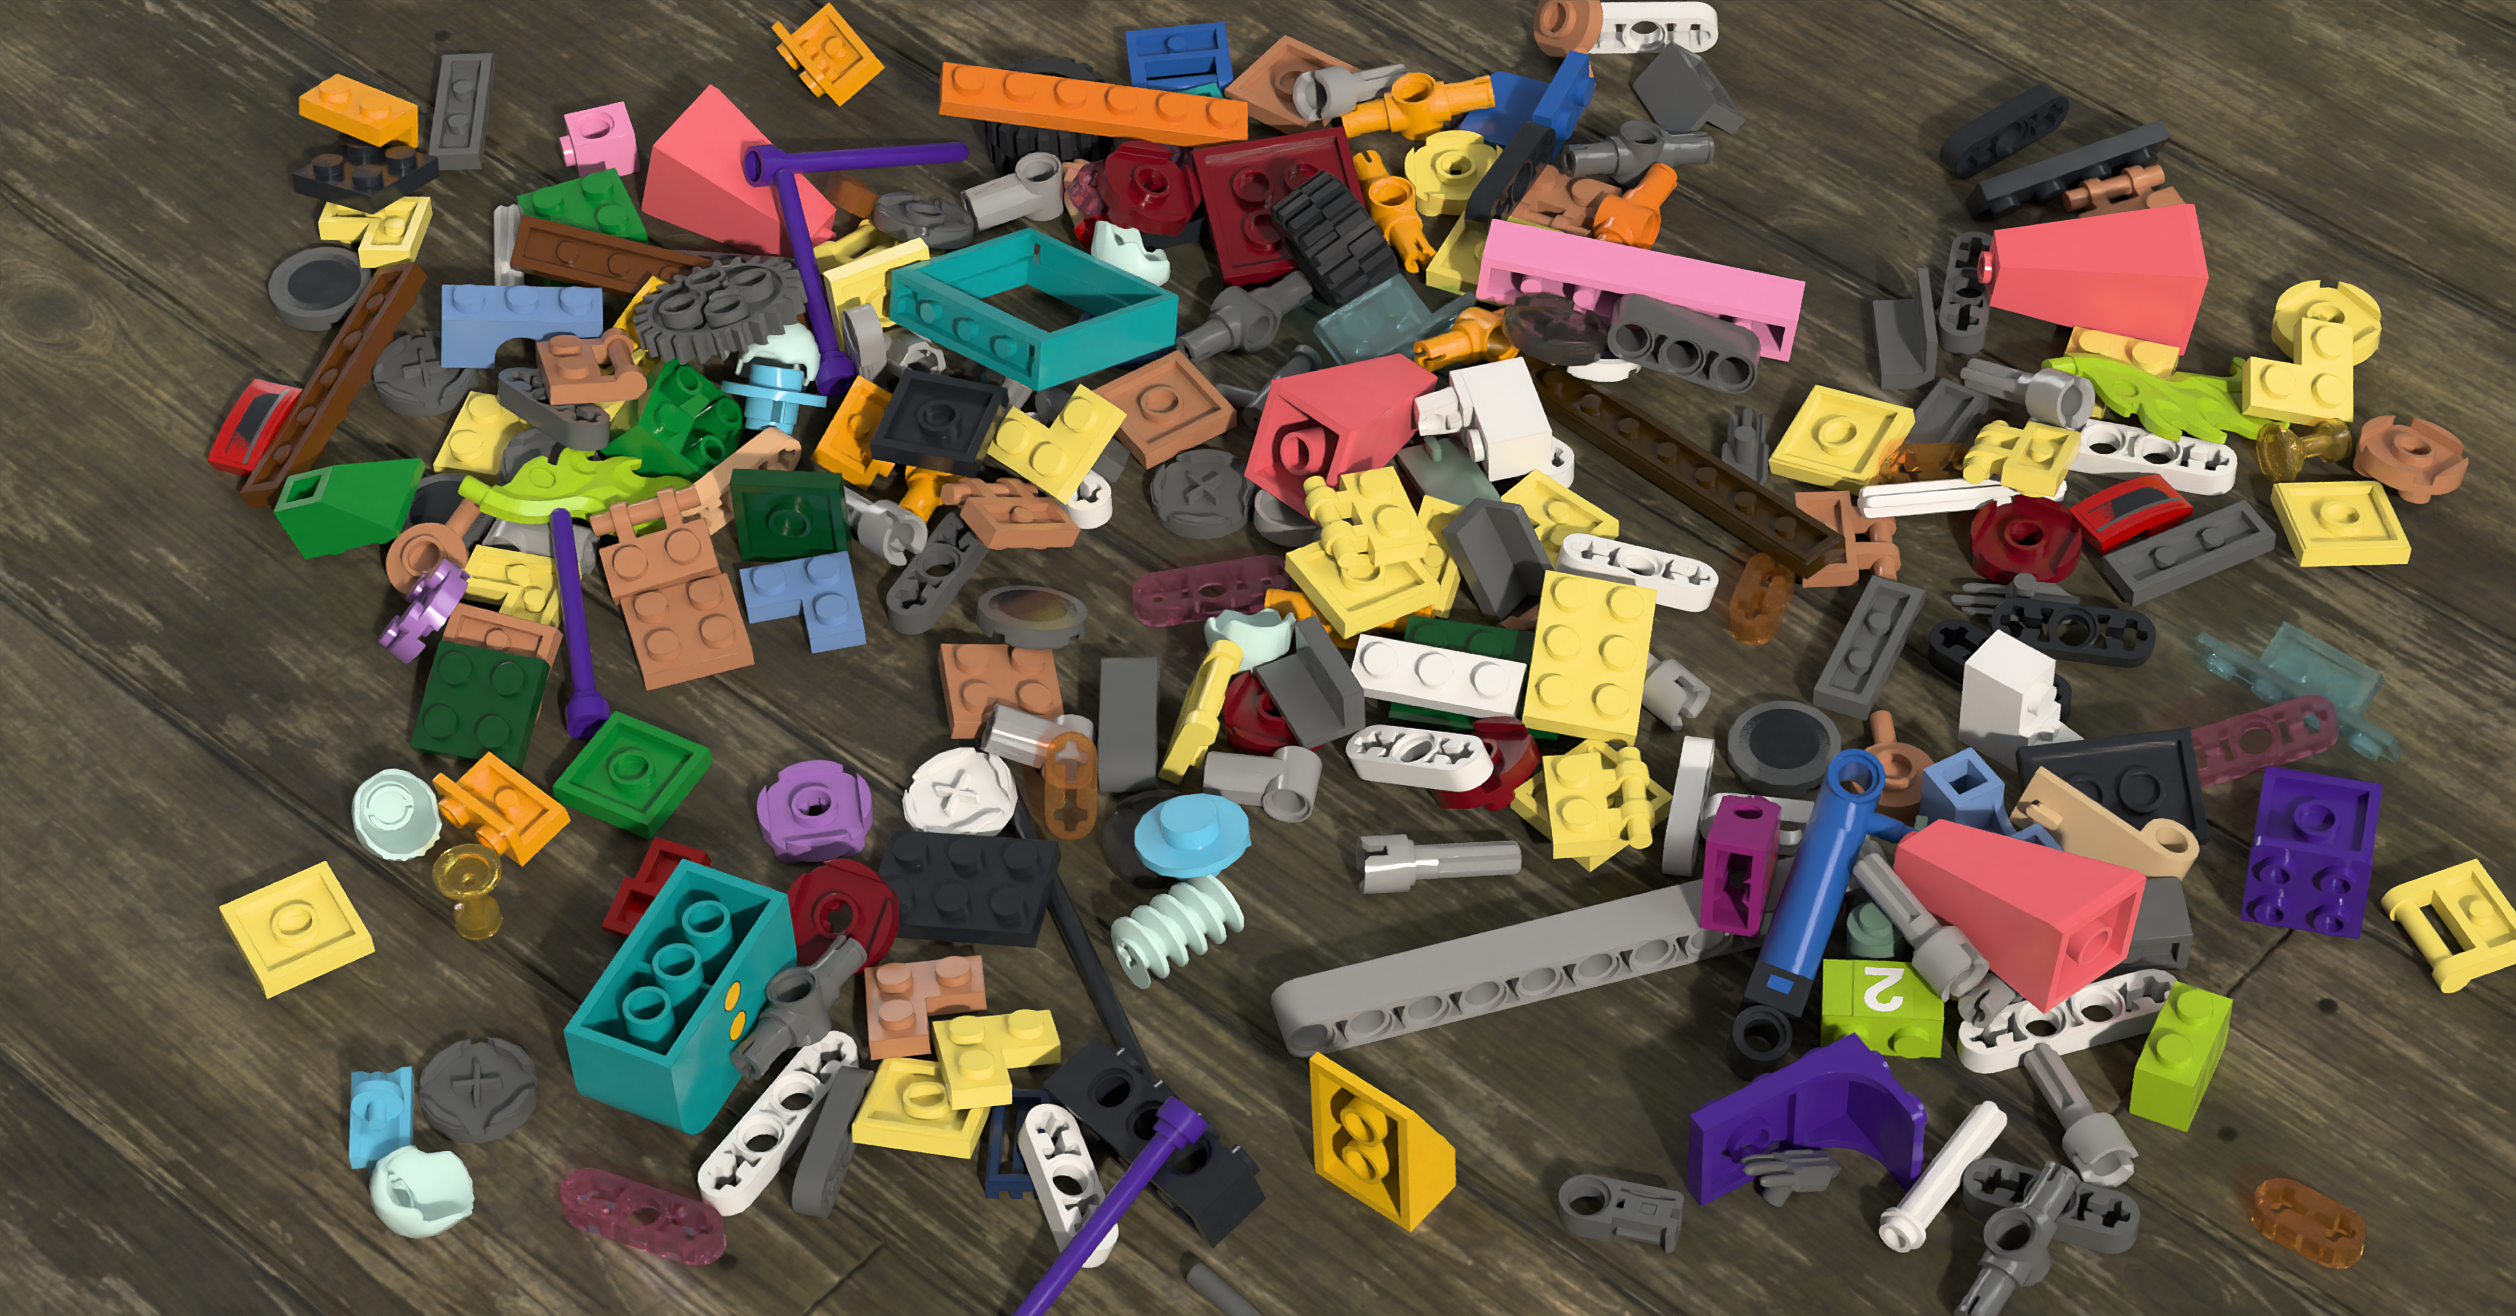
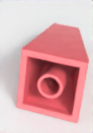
M710 84L652 146L641 211L652 217L753 255L794 258L776 187H752L744 174L743 160L747 148L752 145L772 143L719 89ZM794 174L813 249L823 242H834L836 233L832 231L837 209L802 174Z
M2178 204L1994 230L1989 251H1982L1978 261L1979 283L1986 284L1989 306L2071 328L2078 326L2180 348L2179 355L2184 356L2209 279L2195 204Z
M1401 353L1272 380L1244 477L1321 527L1319 522L1314 521L1310 517L1305 506L1307 495L1303 487L1304 482L1312 476H1321L1327 487L1339 492L1340 475L1383 468L1418 431L1414 418V398L1433 393L1438 377Z
M1938 819L1920 832L1912 831L1905 835L1897 844L1893 853V858L1895 859L1893 871L1927 911L1935 917L1941 926L1959 927L1987 959L1989 969L2043 1014L2112 969L2128 956L2147 877L2138 870Z

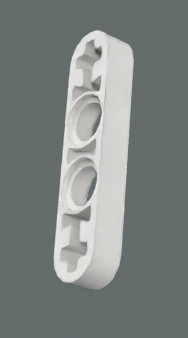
M2032 417L2028 420L2031 422L2063 428L2060 426L2038 421L2036 419H2033ZM2088 419L2080 428L2064 426V429L2082 432L2079 453L2069 470L2126 481L2147 475L2160 474L2175 490L2208 496L2224 494L2235 483L2237 456L2226 445L2181 436L2180 441L2176 442L2158 437L2147 429ZM2096 443H2107L2117 450L2110 454H2099L2092 451L2089 447ZM2150 453H2160L2169 457L2171 461L2165 464H2153L2146 461L2143 457ZM2182 461L2188 462L2187 467L2181 466ZM2207 467H2214L2216 470L2210 471L2207 470Z
M2140 970L2088 984L2045 1014L2027 1000L2010 1004L1984 1029L1974 1026L1975 1020L1982 1014L1980 1012L1970 1023L1964 1020L1960 1026L1957 1044L1958 1058L1966 1068L1973 1072L1983 1074L1995 1073L2024 1065L2025 1055L2034 1051L2039 1044H2048L2052 1050L2057 1051L2059 1055L2150 1032L2174 982L2177 980L2173 975L2163 970ZM2150 994H2151V996H2152V998H2151V997H2143L2144 995H2150ZM2154 1000H2155V1001H2162V1000H2163V1002H2162V1003H2155ZM2098 1005L2110 1010L2113 1017L2104 1022H2095L2084 1017L2081 1011L2088 1006ZM2034 1020H2044L2053 1024L2057 1031L2050 1036L2040 1037L2028 1032L2025 1026ZM1983 1038L1988 1045L1995 1046L1991 1048H1986L1985 1044L1982 1041L1975 1042V1040Z
M829 1031L828 1035L820 1042L803 1047L704 1162L698 1172V1186L701 1200L707 1210L720 1216H732L743 1212L753 1203L811 1134L839 1068L842 1065L859 1068L857 1046L850 1036L839 1031ZM837 1057H842V1061H841V1062H839V1061H837V1060H835V1059H836ZM821 1060L828 1061L822 1069ZM795 1093L807 1094L813 1098L811 1104L800 1110H789L781 1105L786 1097ZM768 1134L778 1139L773 1148L764 1152H755L746 1147L748 1141L758 1135ZM736 1177L737 1186L728 1185ZM717 1183L724 1185L720 1190L716 1189Z

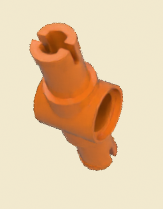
M1654 163L1635 189L1628 190L1622 197L1610 194L1604 198L1595 215L1593 238L1650 250L1660 229L1661 215L1659 208L1677 186V174L1666 164Z

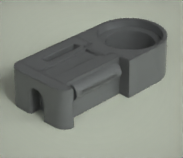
M1590 1174L1574 1176L1562 1185L1559 1191V1220L1562 1226L1571 1234L1605 1242H1611L1613 1235L1650 1244L1665 1245V1253H1671L1676 1248L1684 1219V1195L1681 1192ZM1588 1196L1599 1200L1603 1204V1208L1595 1214L1582 1215L1573 1211L1569 1205L1579 1197Z

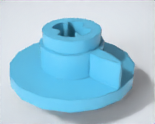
M751 365L749 384L722 381L721 392L747 396L744 417H746L745 428L761 431L769 427H777L785 433L792 435L793 425L797 423L799 404L826 407L827 396L801 392L804 371L767 365Z
M1210 794L1182 795L1159 803L1143 815L1135 829L1136 854L1145 867L1163 876L1176 877L1187 883L1189 878L1202 877L1209 874L1216 877L1222 869L1235 862L1243 855L1245 849L1251 846L1249 819L1242 808L1223 796Z

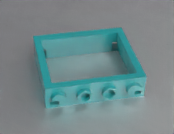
M1029 227L893 270L889 320L1038 392L1174 345L1179 295ZM1035 243L1040 245V253L1036 255L1034 254ZM1028 284L1096 317L1048 333L979 299Z

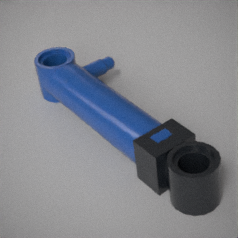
M1849 749L1840 752L1833 757L1825 773L1726 1043L1725 1058L1727 1065L1736 1076L1744 1081L1752 1082L1758 1076L1765 1073H1774L1783 1066L1866 835L1869 834L1896 844L1908 833L1917 831L1912 827L1906 826L1902 821L1875 812L1885 785L1886 774L1883 765L1877 757L1866 750ZM1843 781L1855 782L1863 788L1864 793H1849L1839 783ZM1750 1036L1762 1037L1769 1042L1772 1050L1767 1052L1755 1051L1747 1045L1745 1038Z

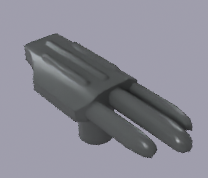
M1745 408L1743 410L1742 426L1737 428L1738 416L1732 413L1729 417L1727 442L1722 447V461L1763 486L1768 477L1769 445L1765 443L1766 418L1764 414L1757 417L1756 435V430L1752 427L1753 410Z
M2029 573L2016 575L2014 581L2008 585L1967 583L1962 586V590L1966 593L2005 596V598L1956 594L1951 597L1954 605L1962 606L1961 611L1964 614L1992 618L1995 608L2002 601L2009 598L2018 597L2078 605L2080 602V597L2067 593L2056 583L2036 582V578ZM2012 615L2011 621L2023 622V616ZM2042 617L2041 623L2048 624L2050 617ZM2070 619L2061 624H2078V620Z
M1812 1149L1785 1150L1784 1152L1748 1155L1739 1161V1163L1746 1165L1742 1170L1747 1175H1768L1759 1179L1760 1184L1765 1187L1762 1196L1767 1202L1777 1207H1783L1793 1190L1796 1192L1825 1191L1830 1180L1836 1178L1842 1169L1826 1151Z

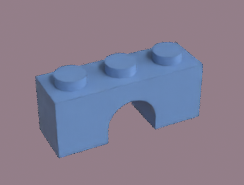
M472 284L442 285L441 368H495L496 350L502 343L513 338L524 337L542 342L550 341L551 338L559 335H573L580 339L601 338L603 335L602 288L578 286L535 287L525 285L484 286Z
M1972 747L1923 769L1919 816L1928 817V826L1938 819L2064 851L2039 823L2019 832L2015 830L2010 820H2008L2004 805L2005 784Z

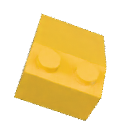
M1316 1052L1309 1059L1315 1173L1411 1233L1456 1186L1455 1148L1417 1113L1329 1058Z

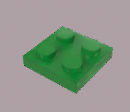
M615 710L552 786L555 801L651 840L713 764L710 748Z

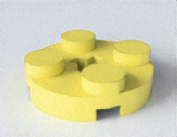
M1443 131L1427 137L1426 146L1420 148L1415 154L1414 147L1408 152L1404 166L1405 179L1409 180L1415 189L1417 210L1421 214L1431 217L1440 214L1462 215L1473 190L1503 152V149L1496 144L1495 151L1491 146L1484 144V136L1471 131ZM1451 170H1461L1462 175H1450Z
M2321 280L2297 284L2280 296L2276 305L2271 338L2290 358L2294 359L2293 326L2302 317L2353 326V366L2368 359L2378 349L2382 329L2380 324V308L2376 301L2362 289L2343 282H2338L2337 289L2329 287L2320 288Z

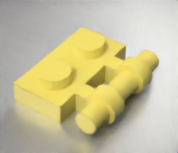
M2002 420L1993 421L1980 430L1976 437L1975 445L1967 452L1963 461V476L1968 483L1977 485L1983 480L1989 479L1993 474L2002 475L2000 486L2014 488L2024 496L2055 497L2079 453L2082 432L2028 421L2024 430L2009 427Z
M1393 466L1340 475L1339 492L1327 487L1321 476H1312L1304 482L1303 487L1307 495L1305 506L1310 517L1321 525L1322 532L1320 537L1326 552L1336 558L1340 567L1348 568L1355 565L1359 560L1358 553L1361 552L1368 553L1374 567L1427 557L1429 540ZM1352 518L1355 526H1351L1349 522L1342 519Z
M1628 746L1620 749L1617 754L1619 765L1615 769L1602 770L1600 752L1542 756V772L1553 859L1612 855V837L1628 836L1630 845L1636 849L1647 848L1652 844L1651 830L1655 827L1656 820L1654 807L1646 798V790L1650 786L1649 771L1647 765L1641 762L1640 751L1637 748ZM1623 796L1624 804L1621 808H1607L1606 798Z

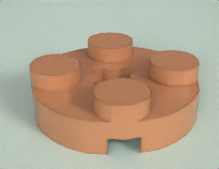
M2379 416L2364 424L2356 445V455L2353 461V468L2359 474L2375 478L2385 485L2398 489V494L2401 498L2416 504L2428 503L2431 495L2446 494L2461 485L2468 466V457L2462 458L2464 446L2449 431L2436 424L2417 418L2412 419L2410 427L2393 425L2395 416Z

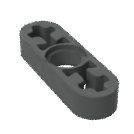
M1966 232L1957 236L1952 242L1939 314L1937 339L1942 349L1954 355H1971L1980 351L1985 345L1991 306H1989L1986 284L1979 283L1978 268L1968 267V261L1970 256L1980 257L1982 251H1989L1992 236L1986 233ZM1962 288H1971L1981 292V295L1976 298H1964L1955 292ZM1959 318L1969 319L1967 331L1958 330Z
M515 367L505 369L499 373L497 402L502 407L568 448L579 451H596L608 446L610 415L593 403L550 405L538 370Z
M960 508L951 511L943 518L928 538L923 551L916 554L889 590L886 597L889 622L896 631L914 635L931 629L991 548L981 544L977 540L974 531L960 516L962 510ZM957 536L962 537V539L959 541V549ZM938 564H945L954 568L951 573L942 577H934L926 573L930 567ZM920 599H921V602H922V606H921V605H917V603L919 602Z
M842 1065L837 1071L795 1177L792 1192V1208L794 1213L824 1219L830 1215L858 1143L852 1142V1124L875 1076L874 1071Z
M1997 1158L1979 1159L1970 1164L1964 1173L1963 1205L1973 1216L1988 1221L1994 1213L2004 1208L2013 1207L2016 1204L2014 1202L2015 1200L2017 1201L2018 1190L2024 1191V1201L2042 1171ZM2080 1181L2081 1184L2078 1189L2074 1191L2066 1204L2067 1209L2059 1215L2055 1222L2057 1232L2053 1239L2106 1254L2122 1253L2130 1249L2138 1236L2140 1210L2137 1203L2130 1196L2122 1192ZM1988 1184L1999 1186V1188L1995 1189L1993 1195L1982 1192L1987 1188ZM2079 1207L2087 1209L2084 1211L2083 1221L2077 1220ZM2108 1217L2119 1219L2115 1223L2114 1228L2106 1227L2102 1223H2105Z

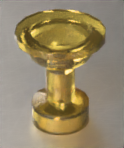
M2337 417L2319 421L2315 425L2312 435L2298 438L2293 431L2286 429L2276 422L2264 424L2259 430L2256 439L2259 465L2266 478L2272 484L2293 483L2297 474L2302 469L2304 459L2319 456L2326 463H2334L2346 460L2352 450L2349 429Z
M467 843L452 847L441 854L434 863L432 870L436 889L446 897L459 900L453 912L456 929L462 937L470 940L486 939L494 935L502 924L498 902L493 897L487 895L501 879L503 869L500 857L493 849L481 844Z

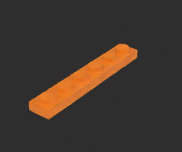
M943 62L941 69L939 115L1200 149L1248 141V102L948 62Z

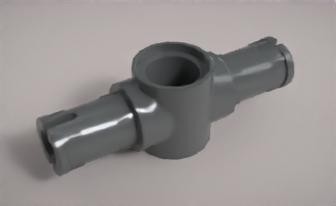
M1630 120L1621 125L1619 136L1606 137L1603 142L1565 145L1561 153V165L1569 178L1603 173L1626 187L1635 188L1654 163H1663L1671 168L1686 164H1708L1713 160L1715 148L1714 141L1711 136H1708L1709 133L1707 131L1672 135L1652 122Z
M1293 271L1270 287H1257L1249 293L1239 286L1226 288L1214 300L1207 322L1175 340L1177 345L1175 351L1179 349L1197 367L1218 352H1231L1239 346L1250 353L1263 350L1274 339L1282 316L1312 300L1313 295L1310 293L1313 292V287L1310 280L1303 272Z
M839 935L812 966L788 968L771 978L766 988V995L770 1004L760 1014L759 1024L754 1031L730 1054V1061L740 1074L745 1077L751 1075L753 1080H760L770 1068V1065L787 1048L810 1046L820 1042L828 1035L832 1028L829 1009L838 1000L839 990L867 961V953L861 944L852 938H849L847 941L846 936Z
M2047 1161L2023 1202H2017L2013 1207L2004 1208L1989 1218L1983 1230L1987 1249L1977 1264L1980 1272L1960 1305L1954 1310V1316H1998L2012 1292H2019L2023 1287L2032 1286L2040 1282L2048 1274L2052 1264L2048 1245L2057 1232L2055 1222L2074 1191L2081 1184L2079 1177L2071 1169L2062 1165L2056 1174L2055 1172L2058 1169L2057 1163ZM2025 1244L2023 1247L2017 1250L2010 1251L2011 1248L2017 1245Z

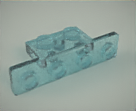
M1399 273L1319 320L1313 332L1339 366L1401 353L1414 361V356L1426 352H1413V346L1416 341L1426 340L1450 332L1451 327L1462 311L1469 307H1474L1478 299L1472 291H1469L1434 313H1431L1402 274Z
M2285 621L2258 661L2203 631L2195 639L2204 657L2202 664L2215 675L2231 681L2235 675L2252 685L2250 687L2251 692L2264 702L2275 707H2279L2284 702L2299 710V718L2315 730L2328 734L2332 728L2349 738L2347 741L2348 745L2368 759L2377 761L2381 755L2396 763L2402 755L2394 735L2361 718L2385 682L2382 673Z

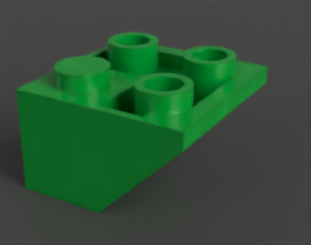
M678 357L664 363L661 358L646 376V391L638 399L626 401L616 413L610 426L609 444L607 447L600 449L608 458L629 456L642 459L641 467L632 471L640 477L657 478L667 475L681 477L695 483L735 453L745 430V409L724 392H721L718 387L688 363L680 365Z
M421 458L333 465L288 476L273 513L305 560L328 554L338 555L346 550L374 543L384 544L399 537L426 465Z

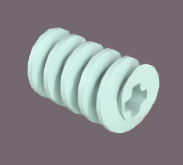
M1209 874L1207 876L1189 878L1187 883H1176L1171 887L1168 895L1165 893L1158 894L1152 898L1149 906L1142 905L1136 907L1132 911L1130 918L1125 916L1116 919L1111 926V938L1117 958L1126 975L1134 985L1141 989H1147L1151 984L1147 971L1148 968L1157 977L1166 978L1170 973L1166 957H1169L1178 967H1184L1189 961L1185 948L1186 945L1196 955L1202 956L1208 949L1204 934L1214 943L1222 944L1227 937L1223 923L1232 931L1240 933L1244 928V916L1228 889L1212 874Z

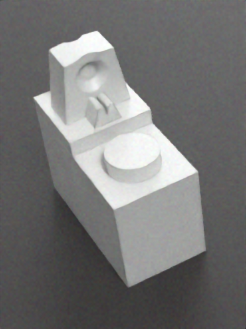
M1523 357L1449 371V387L1414 398V418L1420 436L1459 432L1464 447L1468 446L1472 461H1481L1490 482L1530 474L1535 469L1539 471L1552 469V430Z
M1997 630L1965 662L1958 740L2017 773L2015 752L2018 747L2084 740V738L2059 721L2061 704L2054 701L2057 689L2053 686L2056 660Z

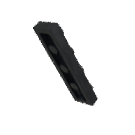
M2161 119L1981 181L1965 200V204L1973 220L1989 214L1992 215L1993 219H2000L2020 209L2021 203L2037 198L2039 203L2052 201L2067 191V187L2079 184L2081 181L2098 178L2100 181L2109 179L2113 175L2112 172L2134 165H2140L2142 168L2148 167L2158 160L2157 153L2170 139V136Z

